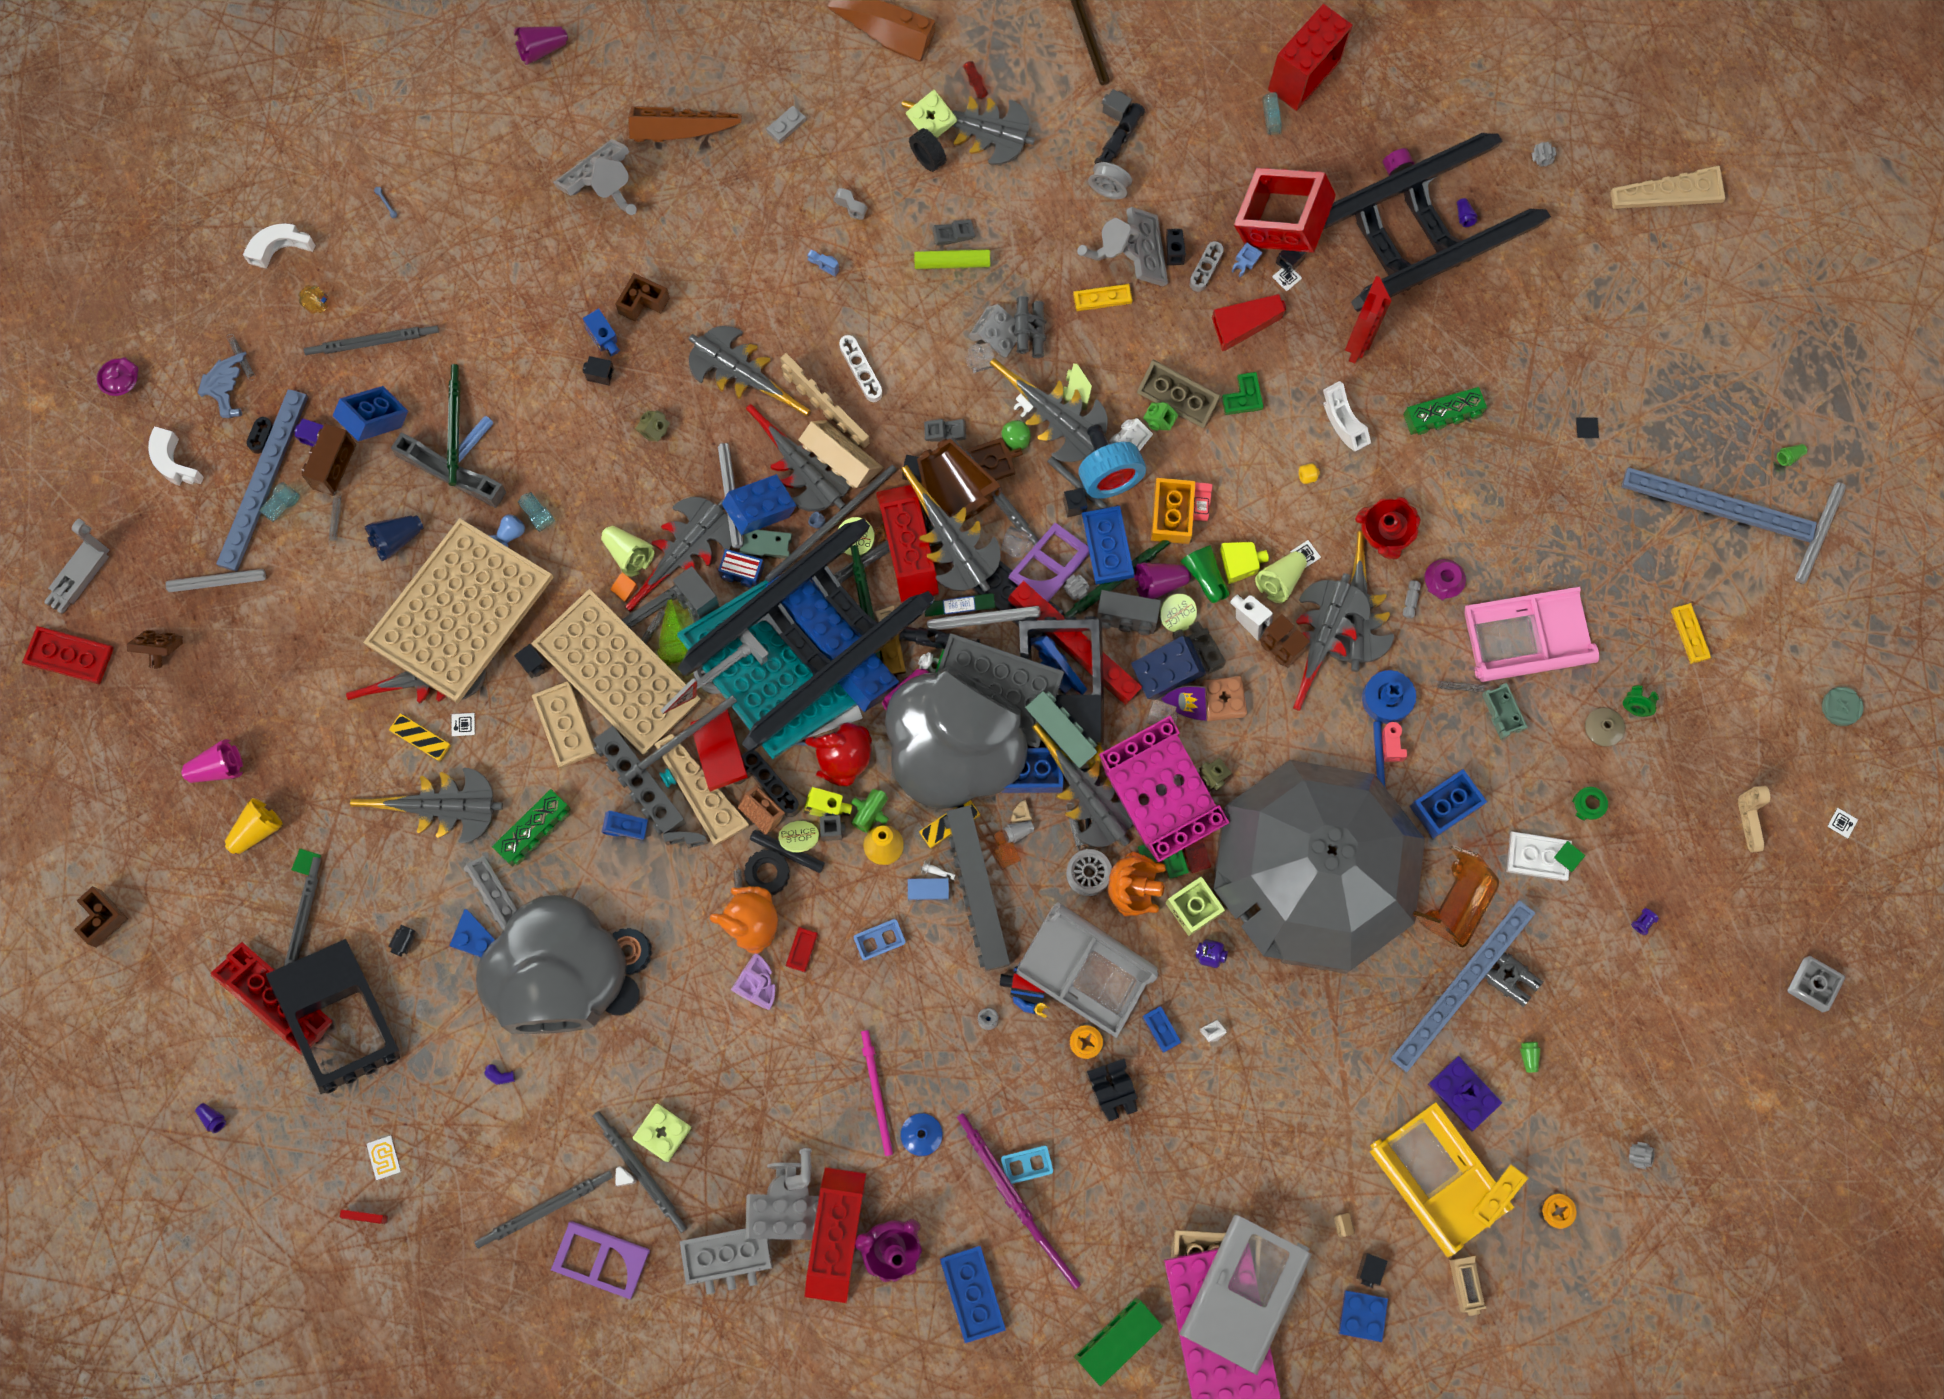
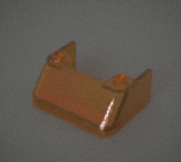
M1451 845L1449 848L1457 857L1451 866L1452 874L1456 878L1439 911L1431 909L1425 914L1414 911L1413 915L1429 931L1456 946L1464 948L1471 940L1498 890L1499 879L1478 853Z

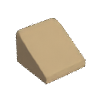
M1349 1213L1334 1216L1338 1237L1354 1234Z

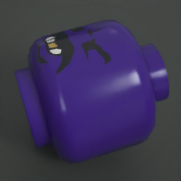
M1205 939L1197 947L1196 958H1198L1201 965L1218 968L1221 963L1226 962L1228 951H1224V944L1222 942Z

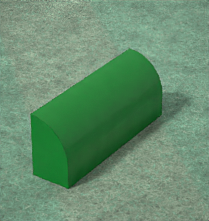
M1135 1297L1074 1358L1101 1387L1163 1326L1143 1302Z

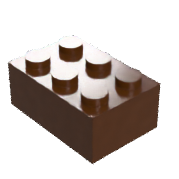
M326 423L319 430L317 442L310 450L309 460L304 464L301 475L313 490L335 496L357 445L347 430Z

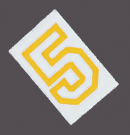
M391 1136L367 1143L376 1180L401 1172Z

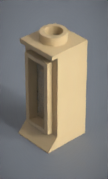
M1475 1256L1449 1260L1460 1312H1467L1468 1316L1481 1314L1480 1310L1486 1309L1475 1264Z

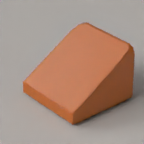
M622 572L610 590L626 602L638 589V586Z

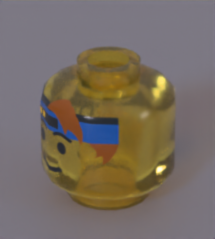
M307 285L298 294L300 297L299 303L311 314L322 313L328 307L326 304L328 296L318 286Z

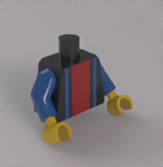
M1015 966L1013 976L1001 974L999 986L1011 988L1010 997L1013 998L1015 1005L1023 1012L1038 1014L1043 1018L1047 1017V1015L1042 1013L1044 1008L1049 1009L1047 1005L1043 1004L1044 991L1017 974L1018 966Z

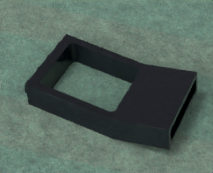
M1086 616L1084 620H1076V617H1064V620H1057L1056 617H1045V620L1028 617L1025 618V621H1019L1020 657L1032 660V633L1091 631L1093 693L1090 695H1057V701L1054 704L1059 709L1063 707L1070 714L1068 719L1072 724L1075 722L1079 724L1084 730L1081 734L1086 739L1090 737L1096 745H1104L1102 622L1096 619L1095 616ZM1041 741L1040 746H1045L1043 741Z
M346 939L266 974L268 983L286 1018L320 1095L332 1093L337 1087L343 1084H351L358 1077L364 1074L370 1075L377 1071V1068L391 1065L400 1058L398 1047ZM355 993H360L385 1047L328 1074H322L298 1020Z

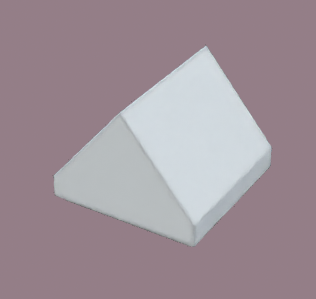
M618 1166L616 1168L615 1186L620 1187L637 1182V1179L623 1167Z

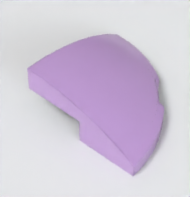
M754 954L731 990L748 1001L770 1010L775 996V984H771L769 976L772 973L771 969L760 955Z

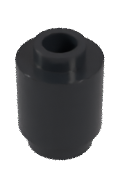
M400 925L388 945L391 948L390 952L400 957L403 954L407 955L414 942L416 931Z

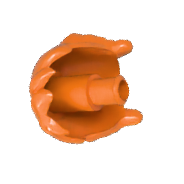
M1137 852L1128 853L1123 859L1119 860L1113 866L1108 882L1109 897L1118 908V911L1124 916L1159 912V906L1151 902V895L1162 897L1164 894L1165 885L1163 881H1154L1156 873L1166 870V866L1162 863H1156Z
M760 887L731 888V894L734 897L725 907L723 914H711L710 921L720 925L729 935L736 938L738 947L746 949V951L753 954L761 953L764 948L771 945L778 926V914L772 902V895L767 889Z

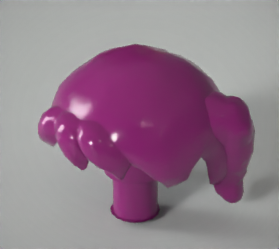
M909 1219L906 1222L890 1220L875 1225L867 1234L858 1235L855 1241V1248L862 1253L865 1267L870 1275L878 1276L883 1282H897L904 1275H912L916 1272V1263L922 1253L918 1237L920 1224L916 1220Z

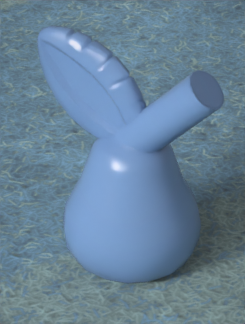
M508 514L501 519L497 535L489 536L508 547V542L523 535L525 526L516 516Z

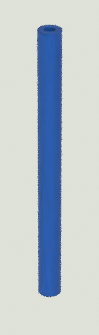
M1375 721L1373 722L1376 773L1377 778L1386 788L1381 722Z

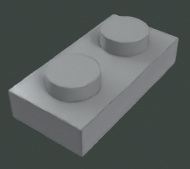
M792 106L768 126L766 131L780 144L806 122V117Z

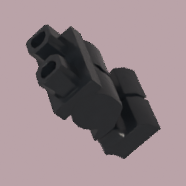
M1125 1058L1085 1072L1088 1081L1092 1085L1091 1089L1100 1112H1104L1108 1122L1119 1118L1116 1106L1123 1104L1126 1115L1138 1111L1135 1101L1138 1098L1129 1074L1125 1072L1127 1067ZM1107 1073L1111 1077V1084L1106 1079Z

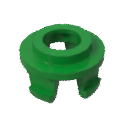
M1633 686L1632 691L1628 692L1623 700L1624 708L1631 714L1639 717L1654 715L1657 709L1656 703L1659 700L1658 694L1653 691L1649 698L1642 696L1643 686Z
M1595 787L1581 789L1572 800L1577 811L1576 816L1583 821L1586 819H1599L1608 809L1606 795ZM1591 795L1599 800L1600 805L1597 809H1590L1586 806L1585 800L1588 796Z

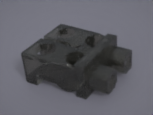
M1198 621L1189 625L1188 628L1191 635L1187 637L1191 639L1206 674H1211L1224 668L1226 660L1209 634L1208 628H1203ZM1182 629L1173 632V641L1181 636H1185ZM1206 674L1202 675L1201 677H1199V678H1197V679H1195V680H1198V679H1200V678L1206 676Z

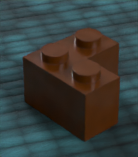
M633 273L615 305L618 314L636 321L644 306L661 314L670 296L666 287Z
M94 886L76 900L87 911L89 916L74 931L90 946L97 948L128 919L102 890Z

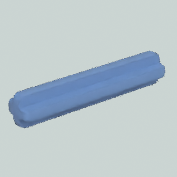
M484 416L459 444V462L493 425V421L489 417Z

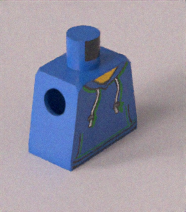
M599 308L582 318L585 330L601 352L606 350L610 356H614L620 351L616 345V334Z

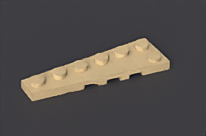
M1720 166L1697 170V172L1690 174L1682 173L1671 178L1668 176L1657 181L1649 180L1612 188L1610 191L1613 209L1723 203L1725 200Z
M785 353L781 357L783 377L789 383L793 382L796 385V389L802 395L806 394L816 408L820 407L823 410V414L829 420L833 419L843 433L847 432L854 444L857 446L860 444L863 448L869 445V436L838 405L834 407L831 398L825 392L821 394L817 383L812 378L808 381L803 373V369Z
M673 734L656 742V748L659 749L674 738ZM681 744L662 756L714 846L719 845L749 827L747 821L719 789L709 791L703 770Z

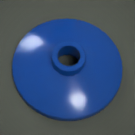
M915 1114L909 1117L902 1126V1144L913 1155H930L941 1144L942 1128L939 1122L931 1115ZM920 1130L925 1131L926 1135L924 1138L917 1136Z

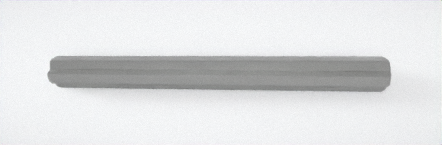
M721 443L718 446L726 497L729 491L735 489L729 445ZM728 515L732 547L741 548L744 544L743 537Z
M1837 482L1833 487L1815 530L1813 540L1808 546L1795 577L1796 582L1804 584L1808 580L1846 489V485L1841 482Z
M1039 606L930 619L927 621L928 629L940 630L1014 621L1028 617L1038 618L1041 612Z

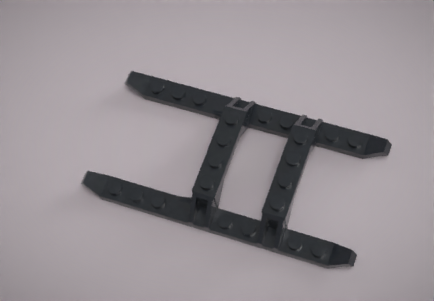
M1480 133L1333 202L1323 230L1355 215L1356 224L1388 274L1387 277L1381 280L1391 298L1541 226L1551 216L1546 209L1530 208L1465 240H1460L1450 235L1431 204L1428 185L1437 176L1490 152L1503 142L1499 134ZM1403 192L1406 204L1437 252L1414 264H1410L1403 259L1383 228L1377 204ZM1372 284L1366 286L1351 301L1357 312L1361 311Z
M864 518L844 524L693 645L677 668L683 676L690 675L753 625L765 620L812 673L813 676L753 725L742 743L748 751H753L769 741L873 654L879 652L884 645L890 643L895 636L919 618L932 605L935 599L929 591L911 596L879 623L869 617L840 585L828 565L854 545L868 531L870 525ZM809 580L812 581L813 586L859 637L857 641L832 661L819 651L781 604Z

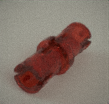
M968 61L963 65V69L969 78L968 82L974 88L977 98L983 99L988 95V91L982 81L983 77L978 73L974 62Z

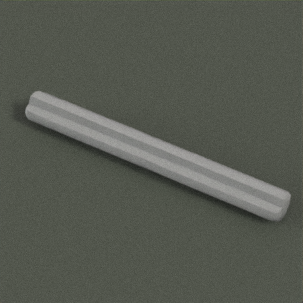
M264 569L169 580L166 582V590L168 592L263 581L266 579V572Z

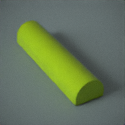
M990 250L914 252L915 269L990 267Z

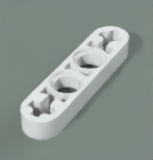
M843 336L839 343L840 350L868 401H879L882 397V388L861 348L853 336ZM846 342L851 344L853 352L850 353L849 348L845 346ZM854 357H860L862 362L854 365L851 360ZM864 372L869 373L870 379L866 381L861 380L860 375ZM871 384L873 390L877 391V395L875 396L873 394H870L869 385Z

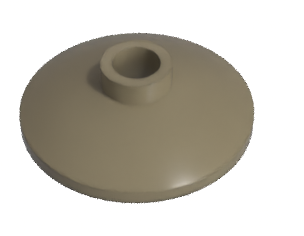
M1598 708L1587 716L1585 731L1593 743L1609 747L1617 744L1623 738L1625 724L1622 717L1616 711L1609 708ZM1607 722L1610 728H1606L1604 723Z

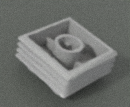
M1809 956L1803 959L1787 992L1815 1009L1826 1012L1830 1010L1846 977ZM1814 981H1817L1818 988L1814 986Z

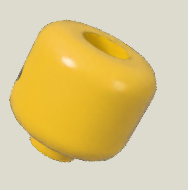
M1312 463L1302 465L1298 470L1299 479L1303 484L1314 483L1318 480L1320 471Z

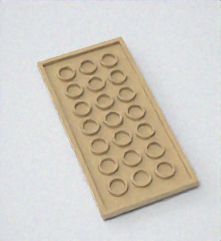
M590 589L531 643L643 756L701 701L696 696V698L664 714L661 712V709L686 684Z

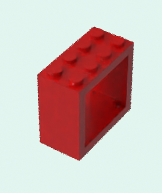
M1323 3L1278 53L1268 91L1297 111L1341 62L1353 24Z
M1256 168L1234 227L1244 244L1248 243L1255 248L1314 253L1336 193L1326 173L1321 171L1308 172L1304 170ZM1270 193L1309 196L1298 224L1260 221Z

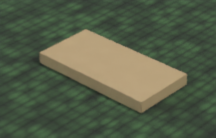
M569 681L532 695L559 769L597 754Z

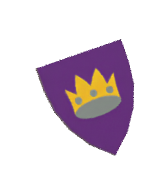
M1190 685L1177 687L1161 698L1169 708L1187 718L1207 721L1206 687Z

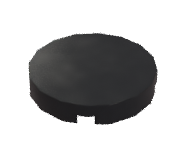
M625 975V980L618 996L605 1010L607 1013L614 1016H624L634 1010L640 1000V990L637 983L631 977Z

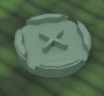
M1837 687L1830 690L1824 696L1822 711L1832 724L1849 726L1861 718L1864 710L1863 702L1854 690L1847 687Z

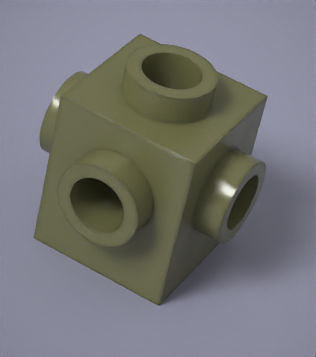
M647 410L641 416L635 430L648 441L658 442L666 434L670 422L665 419L666 416L662 412Z
M1220 758L1211 764L1208 761L1199 768L1200 772L1198 773L1208 792L1212 789L1219 790L1226 784L1224 781L1232 774Z

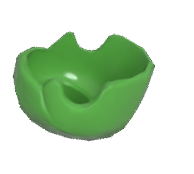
M1013 420L1003 426L1001 436L1009 450L1012 451L1020 447L1024 450L1028 447L1031 441L1028 425L1020 420Z

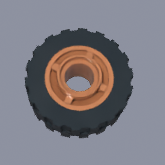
M627 928L615 931L613 936L619 942L623 952L628 946L633 948L632 954L625 957L626 974L633 975L634 973L641 972L650 963V957L652 956V946L649 943V939L636 929Z

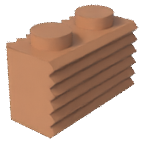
M758 786L746 792L738 806V809L752 823H755V826H758V829L764 832V834H768L775 829L785 814Z

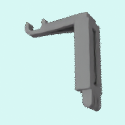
M79 518L74 522L72 531L84 542L48 589L52 592L45 600V604L51 605V608L57 609L61 614L66 611L70 604L75 603L109 558L106 555L109 549L90 534L92 528Z

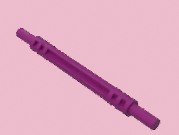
M964 1113L960 1114L957 1119L967 1133V1139L1023 1226L1026 1225L1036 1242H1040L1044 1237L1034 1223V1217L977 1129L974 1130Z

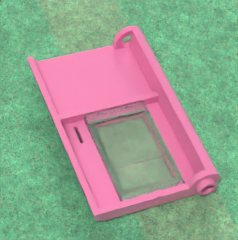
M1580 587L1465 606V619L1476 663V678L1480 679L1481 682L1597 663L1599 661V651L1596 644H1591L1580 598Z

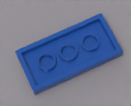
M1120 506L1082 512L1095 584L1134 578Z
M981 1246L940 1258L965 1344L1006 1331Z

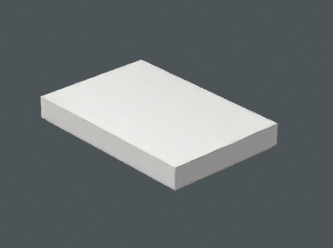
M1510 832L1506 872L1567 882L1569 880V870L1555 860L1554 856L1567 841L1571 844L1572 841Z

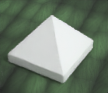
M1218 1020L1199 1029L1208 1042H1216L1227 1033Z

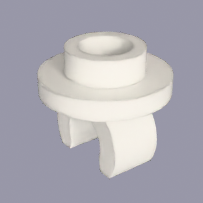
M929 652L923 654L918 662L920 665L919 669H925L930 673H934L936 670L932 668L931 664L932 662L938 664L939 659L933 658V654Z

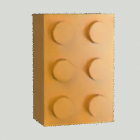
M1156 478L1150 541L1161 542L1162 540H1168L1170 543H1190L1193 526L1195 481Z

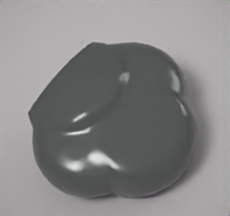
M950 666L941 669L939 672L926 673L911 678L893 693L885 716L886 732L892 744L891 766L897 782L905 793L915 801L928 807L943 809L959 807L975 797L990 796L1006 789L1004 787L1013 784L1019 778L1026 764L1028 745L1026 734L1021 724V709L984 684Z
M563 895L543 896L517 909L509 918L502 934L482 954L476 972L477 992L483 1006L511 1034L563 1033L588 1029L596 1026L601 1014L618 996L625 980L626 958L617 939L601 927L596 915L586 905Z

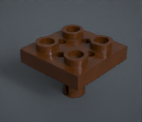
M146 630L127 643V652L149 654V667L153 668L154 665V669L161 668L163 666L162 656H168L183 644V636H176L175 633L170 632L158 634L153 630Z

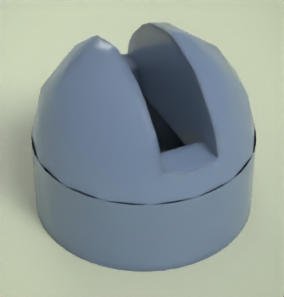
M814 512L811 514L808 523L813 528L818 529L826 523V520L822 514Z

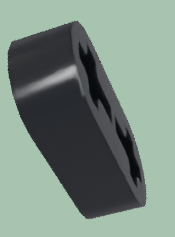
M259 417L255 420L247 438V446L255 454L262 453L273 427L272 422L267 417ZM266 423L268 427L261 429L260 426H264ZM258 441L261 443L260 445H256L255 447L253 445V443H257Z

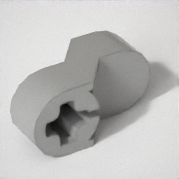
M843 188L837 190L833 199L838 205L846 207L850 217L862 220L868 209L865 204L854 200L851 191Z

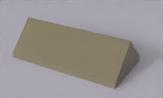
M1152 359L1137 391L1138 394L1155 403H1168L1179 416L1202 428H1205L1221 396Z

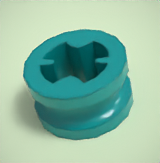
M667 768L664 773L660 772L659 775L667 788H670L671 784L675 785L677 783Z

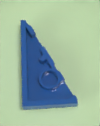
M1047 636L1031 638V646H1034L1039 651V658L1047 663L1049 667L1064 671V674L1072 683L1070 686L1080 695H1083L1088 689L1069 666L1066 657L1056 649L1054 641Z
M464 909L449 946L481 958L487 947L495 939L468 910Z

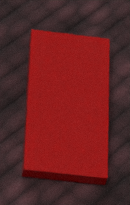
M36 626L22 663L100 685L114 647Z
M726 709L693 734L710 792L748 778L730 713Z

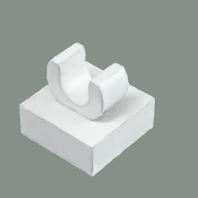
M1020 393L1016 398L1019 403L1014 406V409L1024 408V412L1020 415L1021 417L1028 416L1029 412L1035 413L1037 409Z

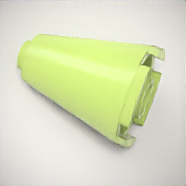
M610 526L603 530L601 540L625 575L630 577L640 574L638 571L642 567L646 569L654 557V550H652L654 547L650 543L615 526Z
M1294 551L1259 571L1255 577L1259 591L1261 593L1265 591L1269 595L1267 598L1275 603H1283L1287 600L1307 566L1305 555Z

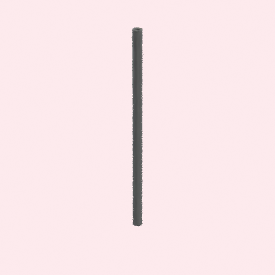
M893 465L889 466L773 569L765 579L771 582L896 472V468Z

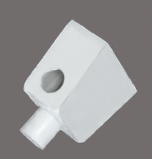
M1236 595L1230 602L1236 608V619L1258 641L1261 639L1265 629L1272 624L1273 613L1251 595L1245 600L1240 595Z

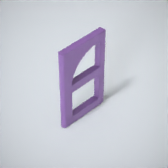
M1054 523L1011 572L1008 578L1017 585H1020L1024 580L1049 602L1089 555L1088 546L1057 523ZM1054 534L1078 551L1065 567L1041 551V548ZM1035 558L1056 573L1057 576L1045 581L1028 579L1020 575V573Z
M570 1221L551 1270L632 1299L650 1249ZM575 1234L601 1243L589 1277L562 1267ZM610 1247L619 1252L626 1263L628 1277L625 1290L598 1280Z

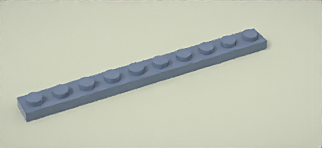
M287 390L216 563L219 567L238 571L307 402L308 396L306 394Z
M1629 467L1625 470L1621 486L1625 489L1806 542L1813 540L1817 522Z
M1520 900L1515 904L1391 1057L1390 1060L1404 1072H1408L1536 914Z

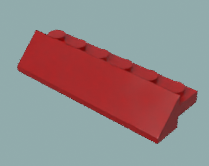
M1376 276L1345 348V351L1351 353L1348 361L1356 363L1358 357L1362 359L1365 350L1370 349L1392 301L1379 276Z
M241 942L226 955V959L210 972L211 977L295 1051L302 1055L266 977V974L274 971V969ZM321 1010L298 1020L309 1047L314 1043L318 1044L332 1023V1020Z

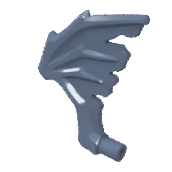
M246 352L239 353L222 361L219 359L213 368L202 376L197 393L201 397L209 395L216 399L222 418L242 416L241 409L231 408L230 395L227 392L234 389L236 384L234 379L239 376L240 372L239 368L232 366L242 362Z

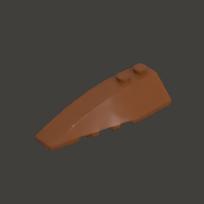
M831 0L828 5V9L844 20L853 23L854 27L866 32L870 38L882 43V46L886 49L921 62L935 34V20L884 1Z

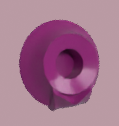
M126 357L109 360L100 367L97 373V385L107 395L120 396L126 394L135 386L139 369Z
M1440 559L1428 566L1425 572V583L1428 592L1443 601L1445 598L1455 597L1462 592L1466 584V576L1461 566L1456 562Z

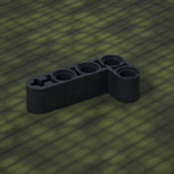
M755 750L746 751L742 754L748 778L752 776L771 800L785 812V816H796L800 810L797 798L761 755ZM751 757L758 759L754 765H749L747 761ZM763 772L770 774L767 780L759 778ZM748 778L743 779V780H740V781L735 782V783H733V784H736V785H737V784H741V783H743L744 781H746ZM780 787L783 791L780 795L772 794L773 789ZM785 798L787 799L790 805L794 806L792 810L790 808H787L786 803L784 802Z

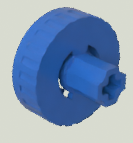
M1385 670L1378 672L1371 677L1363 689V707L1367 714L1376 721L1384 724L1390 722L1397 723L1405 719L1414 708L1416 690L1410 679L1398 671Z

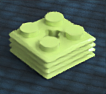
M932 90L906 112V115L918 131L921 128L928 129L936 138L957 122L956 116L935 90ZM934 114L935 118L932 120L928 115Z
M655 1104L633 1136V1140L662 1160L669 1162L691 1130V1126L661 1105ZM665 1127V1132L667 1133L666 1137L661 1136L660 1138H658V1129H663Z

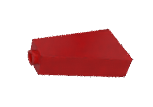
M1272 295L1214 309L1212 321L1222 351L1230 349L1281 320L1284 311H1286V305L1284 300H1281L1280 295Z

